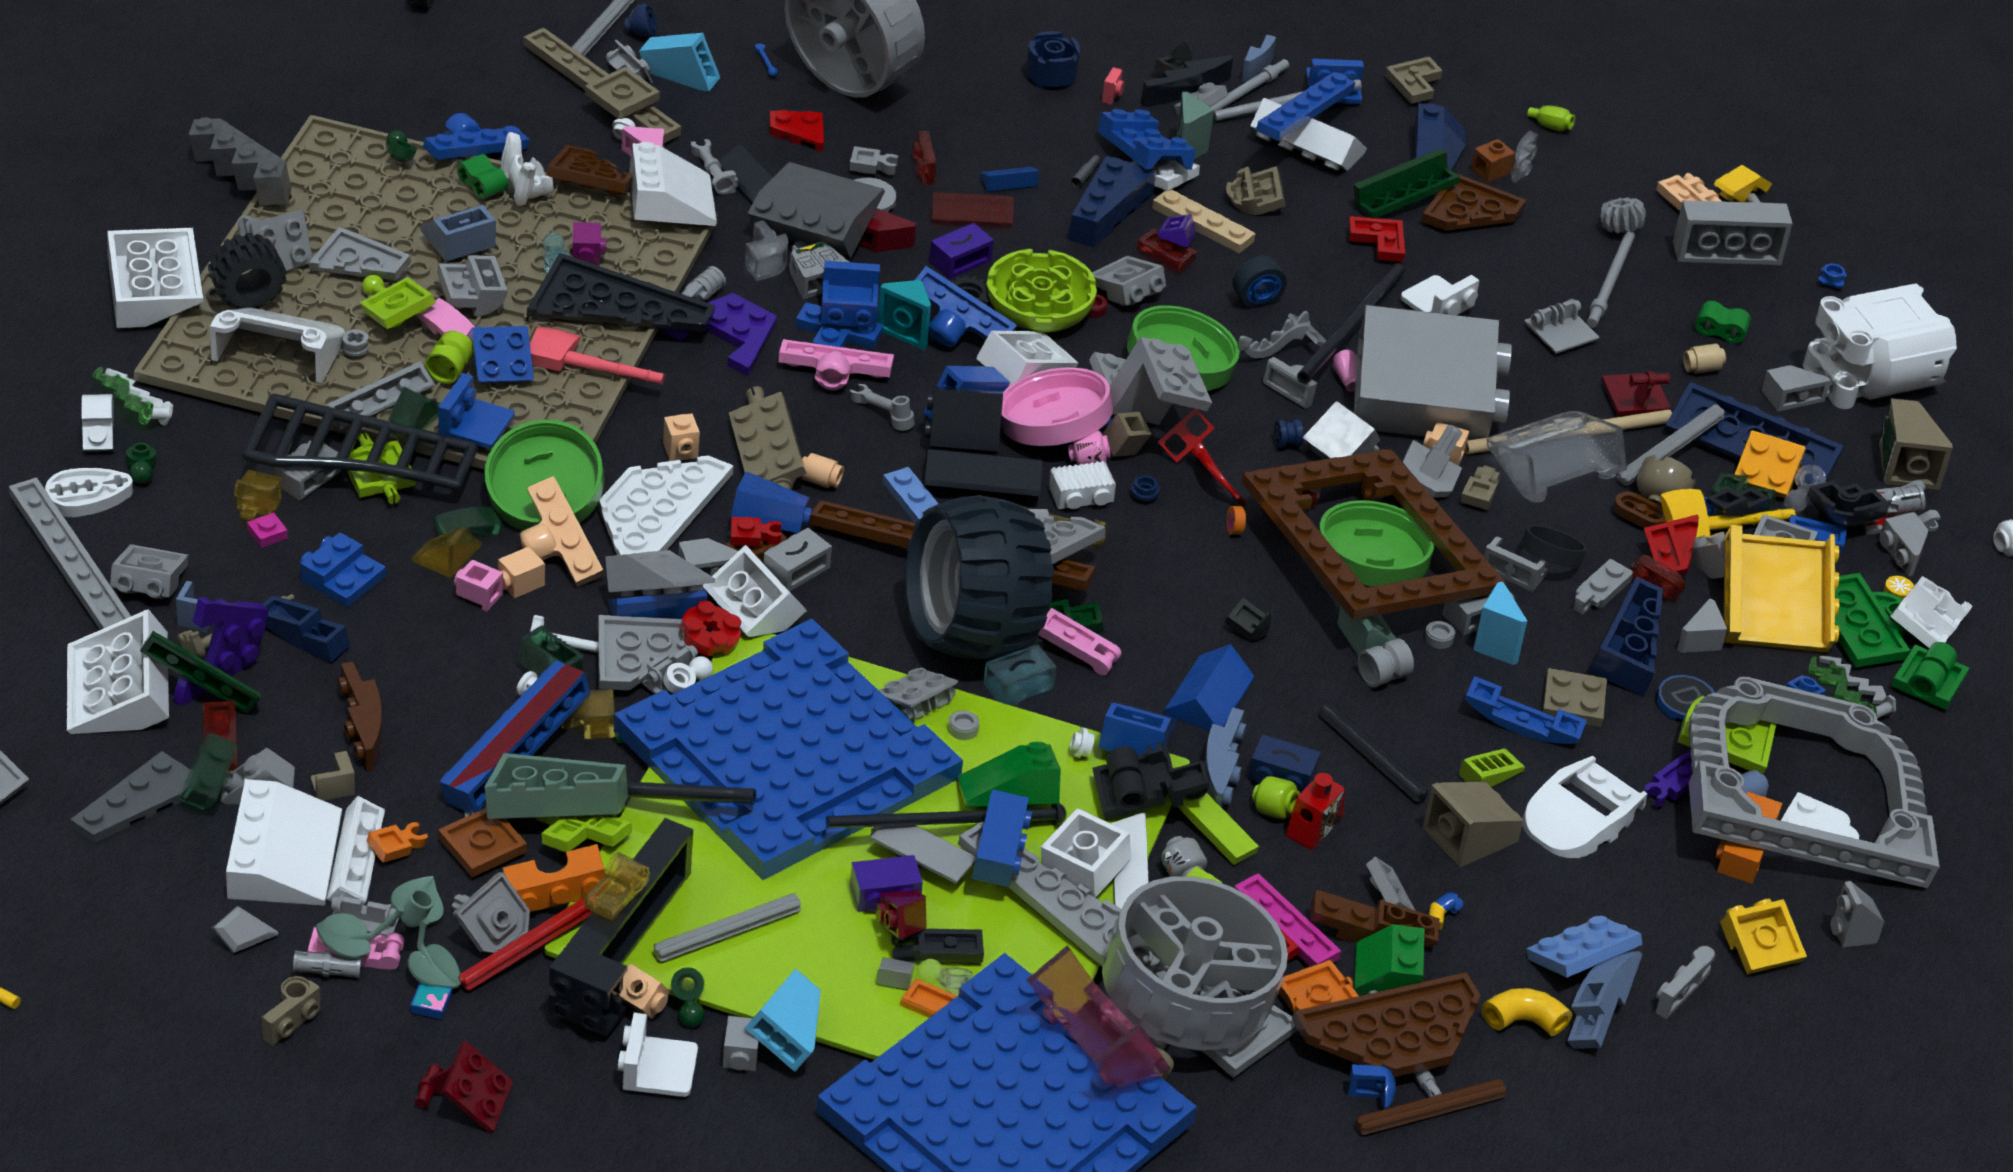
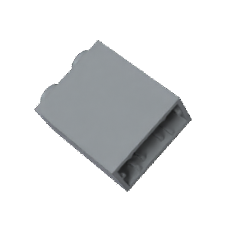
M1366 305L1358 336L1354 414L1380 432L1425 437L1427 431H1433L1438 421L1469 431L1468 440L1487 438L1492 422L1506 423L1510 400L1509 390L1496 389L1497 376L1508 377L1512 351L1511 344L1498 343L1499 320Z

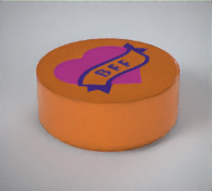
M1230 506L1226 517L1227 531L1230 535H1241L1246 525L1245 510L1242 506Z

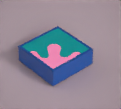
M420 982L410 1005V1013L442 1020L452 997V988L431 987Z

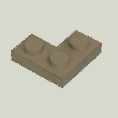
M1430 57L1388 66L1386 67L1385 76L1413 104L1433 99L1434 89L1428 82L1441 79L1443 70Z

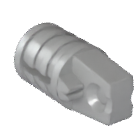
M710 266L685 287L682 294L705 302L726 285V278L721 270Z
M1921 485L1891 489L1881 494L1889 502L1887 514H1901L1925 509V494Z

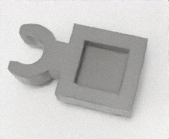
M854 146L849 171L876 174L877 170H881L886 174L893 175L895 174L898 156L895 154L880 155V150Z

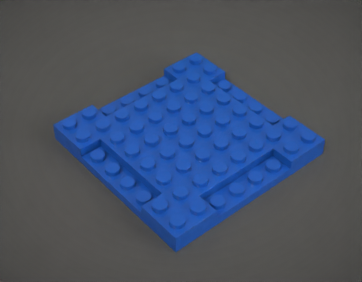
M809 619L764 641L763 651L672 695L664 689L614 714V732L616 734L618 732L619 737L666 784L756 789L757 797L755 804L683 801L762 880L865 828L827 829V816L892 814L956 781L957 776L962 774L963 759L925 724L917 727L848 662L849 653L813 619Z
M1004 953L959 987V994L955 999L871 1063L865 1059L817 1096L816 1112L887 1172H1135L1195 1123L1197 1106L1150 1068H1146L1143 1072L1052 1000V990Z

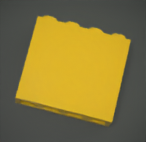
M1731 525L1725 535L1724 623L1727 627L1724 643L1828 653L1832 645L1837 643L1839 639V626L1835 625V616L1839 612V599L1835 598V589L1839 585V572H1835V563H1837L1839 558V546L1835 545V535L1830 534L1826 542L1742 534V526Z

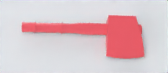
M537 327L530 342L531 359L534 366L561 371L565 364H570L591 370L613 373L617 376L621 375L643 380L647 383L651 382L662 385L664 382L665 374L574 352L581 336L570 332Z

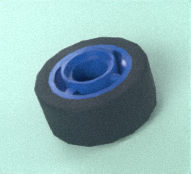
M1258 256L1249 259L1238 268L1232 279V285L1245 306L1258 308L1268 306L1279 299L1287 286V277L1274 258Z

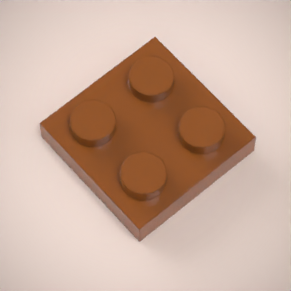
M486 808L438 829L439 840L471 877L477 876L527 852V843L505 818L487 819Z

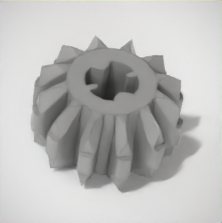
M1629 197L1611 199L1609 202L1603 203L1600 214L1602 227L1609 232L1627 233L1628 231L1640 229L1643 227L1646 217L1643 202L1636 198L1630 199Z

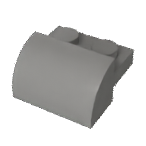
M468 255L466 264L439 263L437 274L447 303L456 308L471 307L474 316H483L495 311L504 302L508 290L495 256Z

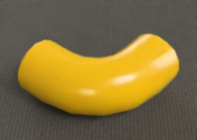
M1530 988L1507 990L1493 996L1481 1006V1012L1486 1023L1498 1031L1517 1020H1527L1540 1026L1550 1036H1556L1566 1028L1572 1018V1012L1559 1000L1545 992Z

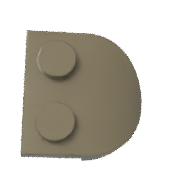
M1249 166L1236 173L1237 178L1232 183H1227L1226 191L1230 201L1243 213L1260 215L1286 207L1281 177L1277 166L1251 174Z

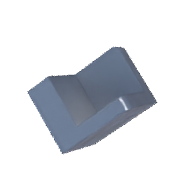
M186 581L176 598L177 626L207 632L210 626L200 628L192 622L198 599H194L193 582Z

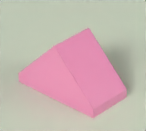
M626 126L622 128V150L631 156L632 143L651 142L654 145L663 147L664 129Z

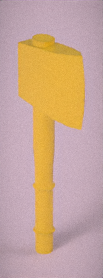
M1678 489L1661 494V504L1666 522L1698 514L1699 526L1696 538L1706 535L1708 539L1711 530L1728 529L1731 525L1754 526L1759 524L1763 514L1783 521L1790 520L1791 515L1796 516L1794 509H1777L1748 515L1726 514L1708 516L1701 490Z

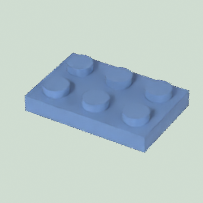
M1595 916L1590 918L1587 923L1577 927H1569L1563 933L1554 937L1543 938L1539 940L1538 944L1526 949L1528 960L1560 975L1570 977L1641 946L1642 937L1641 933L1628 928L1626 925L1618 924L1604 916Z

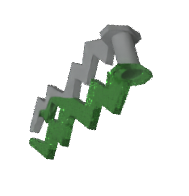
M1815 656L1812 657L1807 674L1820 676L1818 683L1836 685L1834 698L1864 705L1873 710L1877 719L1883 716L1891 718L1894 715L1896 699L1891 695L1886 696L1883 686H1868L1869 679L1850 676L1851 665L1841 664L1842 658L1820 656L1819 662L1830 665L1828 668L1816 667L1817 658ZM1832 671H1834V672H1840L1841 674H1840V675H1835V674H1831V672H1832ZM1859 686L1858 692L1847 691V687ZM1862 694L1874 695L1872 704L1868 705L1869 702H1861Z

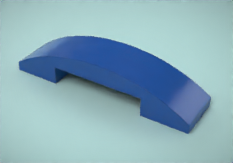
M1474 676L1465 700L1487 719L1507 730L1536 740L1559 744H1575L1579 742L1587 721L1586 719L1560 709L1556 717L1500 696L1501 686Z

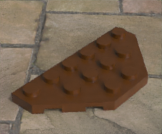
M1467 972L1296 1010L1294 1011L1292 1021L1306 1044L1359 1065L1385 1067L1394 1077L1451 1064L1478 1006L1481 995Z

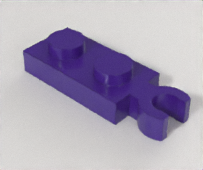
M1691 749L1653 776L1652 782L1645 786L1644 791L1647 793V797L1649 795L1657 796L1654 806H1663L1667 796L1675 801L1689 791V780L1693 774L1690 756Z

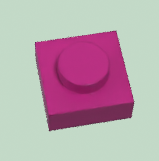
M274 512L247 522V531L260 548L288 539V530Z

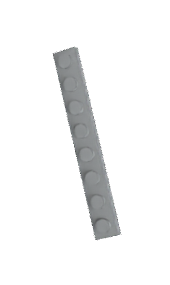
M38 478L9 486L10 497L98 628L101 630L131 617Z

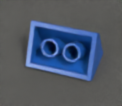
M707 590L608 599L611 616L682 619L684 613L689 608L697 606L700 601H707Z
M1231 644L1199 655L1164 709V714L1207 731L1211 730L1212 724L1225 727L1232 708H1237L1254 681V675Z

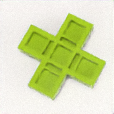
M618 814L536 817V820L551 825L542 832V844L564 852L571 851L587 838L600 842L603 845L614 847L632 833L631 821L617 817Z

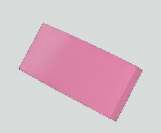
M440 298L435 300L436 304L428 307L424 313L417 315L435 335L438 333L443 335L447 331H458L467 335L470 329L475 327L458 310Z

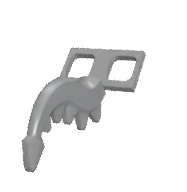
M1304 311L1299 317L1290 313L1288 315L1290 319L1285 321L1282 330L1271 333L1270 341L1264 338L1260 344L1258 341L1251 344V338L1240 336L1238 349L1239 352L1243 351L1248 357L1256 359L1273 355L1293 339L1302 340L1305 334L1319 346H1322L1326 340L1310 325L1309 313Z

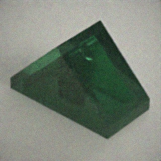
M403 386L388 421L422 429L438 415V407L441 403Z

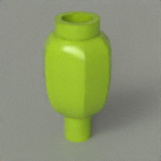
M1549 105L1543 106L1540 109L1530 107L1527 113L1529 118L1537 119L1542 127L1557 132H1564L1566 129L1571 130L1575 123V115L1570 114L1567 109Z

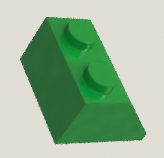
M1392 924L1357 941L1354 974L1355 992L1367 995L1373 990L1381 992L1421 983L1424 971L1425 928Z

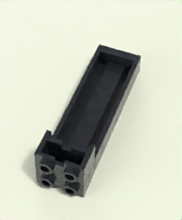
M664 818L549 967V986H552V991L549 993V1013L580 1025L588 1031L607 1037L626 1011V1006L622 1005V998L615 996L623 990V976L628 970V966L623 965V963L691 874L692 828Z

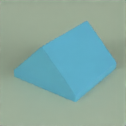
M1504 582L1496 584L1482 608L1473 650L1515 665L1518 664L1527 619Z

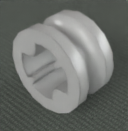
M353 329L343 334V351L345 354L355 357L367 353L368 335L366 332Z

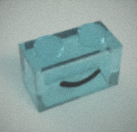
M1036 644L986 662L984 685L998 702L1009 705L1053 689L1057 666L1040 646Z

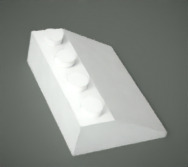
M651 142L632 143L629 174L632 175L631 194L634 220L716 226L717 220L709 173L659 145H654Z
M193 228L107 231L108 264L117 328L146 327L203 303Z
M149 609L67 644V731L69 734L142 730L169 718L168 667L140 652L146 638L152 631L168 639V632Z
M245 779L226 869L227 899L325 906L342 809L276 781Z

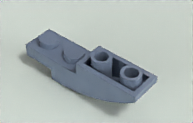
M1232 708L1225 727L1212 724L1204 761L1210 787L1207 794L1221 808L1224 805L1229 806L1234 792V788L1231 786L1232 784L1238 785L1242 773V767H1238L1239 753L1237 751L1239 744H1236V742L1243 741L1247 724L1242 723L1244 710Z
M1640 951L1620 954L1595 965L1588 973L1571 1006L1577 1016L1567 1041L1573 1049L1602 1047L1616 1005H1625L1642 958Z

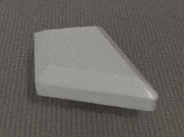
M235 907L212 927L232 953L278 935V931L240 907Z

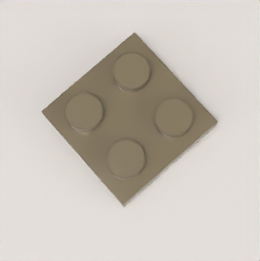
M623 67L585 85V95L618 119H622L660 100V91L627 67Z
M1548 668L1542 712L1556 717L1560 709L1586 719L1585 725L1602 727L1607 678Z

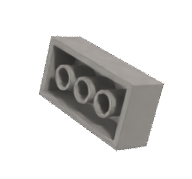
M1683 200L1673 238V245L1678 262L1782 265L1793 223L1787 204Z

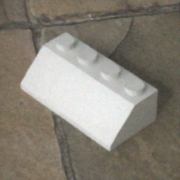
M1263 98L1250 126L1256 131L1258 121L1282 105ZM1313 118L1280 139L1278 144L1280 147L1291 152L1294 148L1302 151L1301 155L1309 160L1315 161L1316 158L1325 161L1324 165L1335 171H1338L1339 168L1348 171L1367 150L1355 136ZM1257 131V137L1270 142L1271 137Z

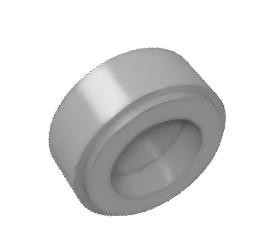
M1434 621L1427 625L1424 639L1428 645L1434 648L1445 649L1453 644L1455 630L1446 622Z
M968 711L955 712L949 717L948 731L956 739H972L978 734L979 719L975 714Z

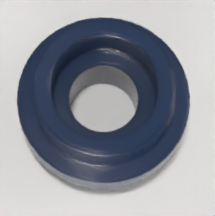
M1139 476L1131 485V494L1140 501H1151L1159 496L1160 488L1156 479L1151 476Z

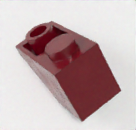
M876 208L857 246L875 253L912 248L915 245L917 223Z
M918 890L880 893V903L876 904L877 921L897 938H905L926 929V896Z

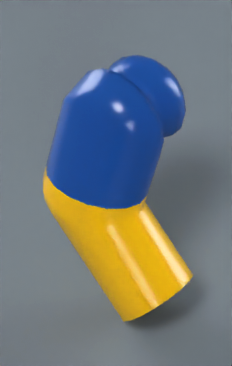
M1450 892L1444 894L1430 905L1429 915L1439 918V930L1443 928L1445 913L1449 910L1452 914H1456L1457 910L1460 911L1462 909L1463 900L1456 893Z

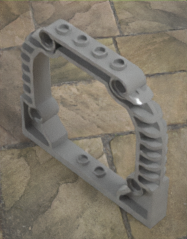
M1739 677L1733 686L1720 688L1716 693L1705 696L1697 704L1689 722L1690 756L1693 771L1689 780L1693 833L1924 888L1929 887L1939 869L1933 818L1927 815L1924 786L1921 780L1922 773L1917 766L1918 762L1915 755L1908 751L1906 743L1901 738L1891 735V729L1877 720L1873 710L1861 704L1750 677ZM1759 720H1764L1830 736L1843 748L1866 755L1882 774L1886 785L1890 814L1876 842L1872 843L1763 817L1761 807L1752 801L1742 790L1744 785L1742 775L1729 767L1725 723L1753 725Z

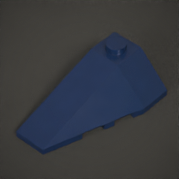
M1418 103L1414 123V159L1442 148L1447 152L1448 168L1452 170L1458 163L1459 156L1465 150L1466 130L1444 106ZM1441 177L1436 180H1444L1446 179V177Z

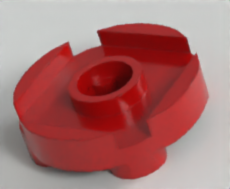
M703 600L698 602L697 606L689 608L684 613L679 629L680 633L682 631L685 636L684 642L686 645L695 646L698 653L714 656L715 652L724 651L723 655H727L734 651L739 642L741 619L723 608L714 606L712 602ZM706 628L713 629V631L708 632Z

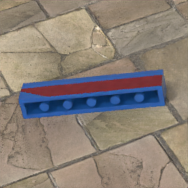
M555 660L523 692L521 697L503 713L501 718L483 734L475 745L445 773L439 783L446 803L470 814L480 811L486 804L485 785L503 753L532 756L591 694L585 672Z

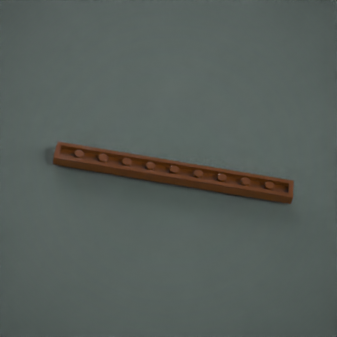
M822 500L813 509L809 521L810 525L821 527L824 530H835L847 533L853 537L860 536L875 540L878 543L897 545L906 550L915 526L913 522ZM1061 559L1052 564L1054 568L1052 583L1068 587L1071 590L1086 591L1095 577V566Z

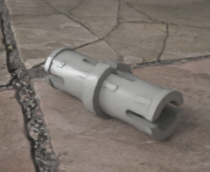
M295 950L293 972L322 974V977L329 978V975L359 978L361 958L351 959L340 955H332L331 951H325V954Z

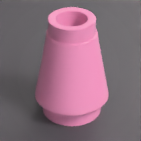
M1343 350L1334 356L1332 366L1347 391L1354 392L1357 355L1351 350Z

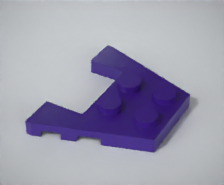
M731 293L708 302L715 305V313L706 331L738 347L736 351L728 356L727 366L748 376L752 371L753 363L757 362L760 356V350L763 345H766L777 324V315ZM661 328V331L680 341L692 332L689 330Z
M205 597L198 598L192 622L200 628L214 624L205 661L230 676L256 662L266 628L269 609L260 603L242 601L228 603L224 599L210 601ZM179 676L173 700L180 706H183L207 692V690L185 677Z

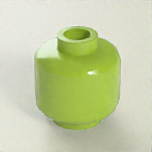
M1269 776L1255 786L1252 798L1257 811L1261 815L1283 820L1292 815L1295 801L1300 792L1292 781Z

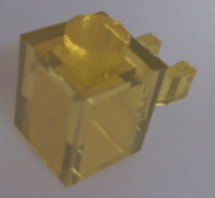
M248 470L241 480L238 479L234 488V496L237 497V509L243 510L241 518L253 520L256 513L262 515L273 513L281 503L282 477Z
M613 689L590 690L591 694L583 701V705H580L562 723V729L584 724V739L615 737Z

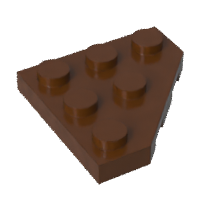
M566 145L547 166L546 176L554 178L553 180L558 183L575 182L579 183L583 188L595 189L598 187L606 189L607 193L614 195L626 193L632 183V175L622 172L620 174L617 172L618 166L609 160L602 159V162L598 160V153L576 146Z
M1459 175L1460 183L1437 194L1424 211L1422 222L1443 230L1515 222L1525 208L1526 199Z

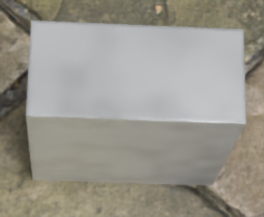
M1337 401L1303 436L1308 449L1323 460L1356 455L1358 453H1369L1380 441L1376 430Z

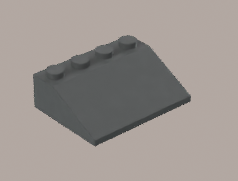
M789 162L759 191L748 211V215L756 231L793 242L805 241L808 246L826 242L841 256L851 258L885 190Z

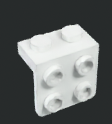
M1433 275L1401 293V300L1416 311L1458 315L1475 305V300L1478 296L1479 279L1470 275L1451 285L1440 276Z
M634 1013L631 1026H625L623 1046H627V1050L620 1051L618 1071H624L623 1090L681 1097L688 1096L692 1087L698 1045L688 1041L646 1037L647 1014Z

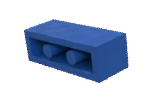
M992 789L972 879L1009 887L1012 875H1019L1022 857L1016 855L1017 852H1024L1027 834L1021 832L1022 829H1029L1032 812L1026 810L1028 797Z

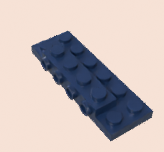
M1692 382L1687 386L1666 423V431L1674 433L1711 406L1718 404L1725 412L1723 419L1693 439L1692 442L1737 461L1741 459L1752 430L1806 446L1805 454L1793 484L1807 490L1812 486L1826 483L1844 448V445L1817 435L1806 427H1798L1788 423L1782 417L1771 416L1762 412L1758 407L1747 406L1729 395L1723 396Z

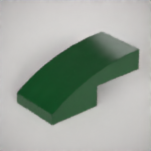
M1068 599L1049 604L1048 612L1053 608L1093 632L1104 631L1099 602L1069 607Z

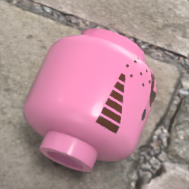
M1099 430L1068 445L1071 462L1076 461L1078 466L1081 463L1084 465L1091 462L1096 463L1097 461L1100 463L1102 461L1107 462V458L1111 457L1107 435L1103 436Z

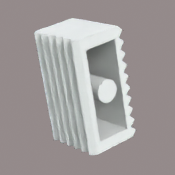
M1098 461L1096 463L1091 462L1084 465L1081 463L1079 466L1075 464L1074 466L1069 465L1062 468L1059 466L1057 469L1055 467L1051 469L1049 491H1051L1058 509H1077L1080 506L1105 505L1114 502L1116 484L1105 461L1101 463Z

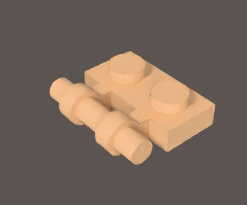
M1687 173L1683 178L1676 175L1659 181L1656 189L1679 211L1683 200L1721 201L1719 195L1714 190L1707 189L1699 177H1694L1690 173Z

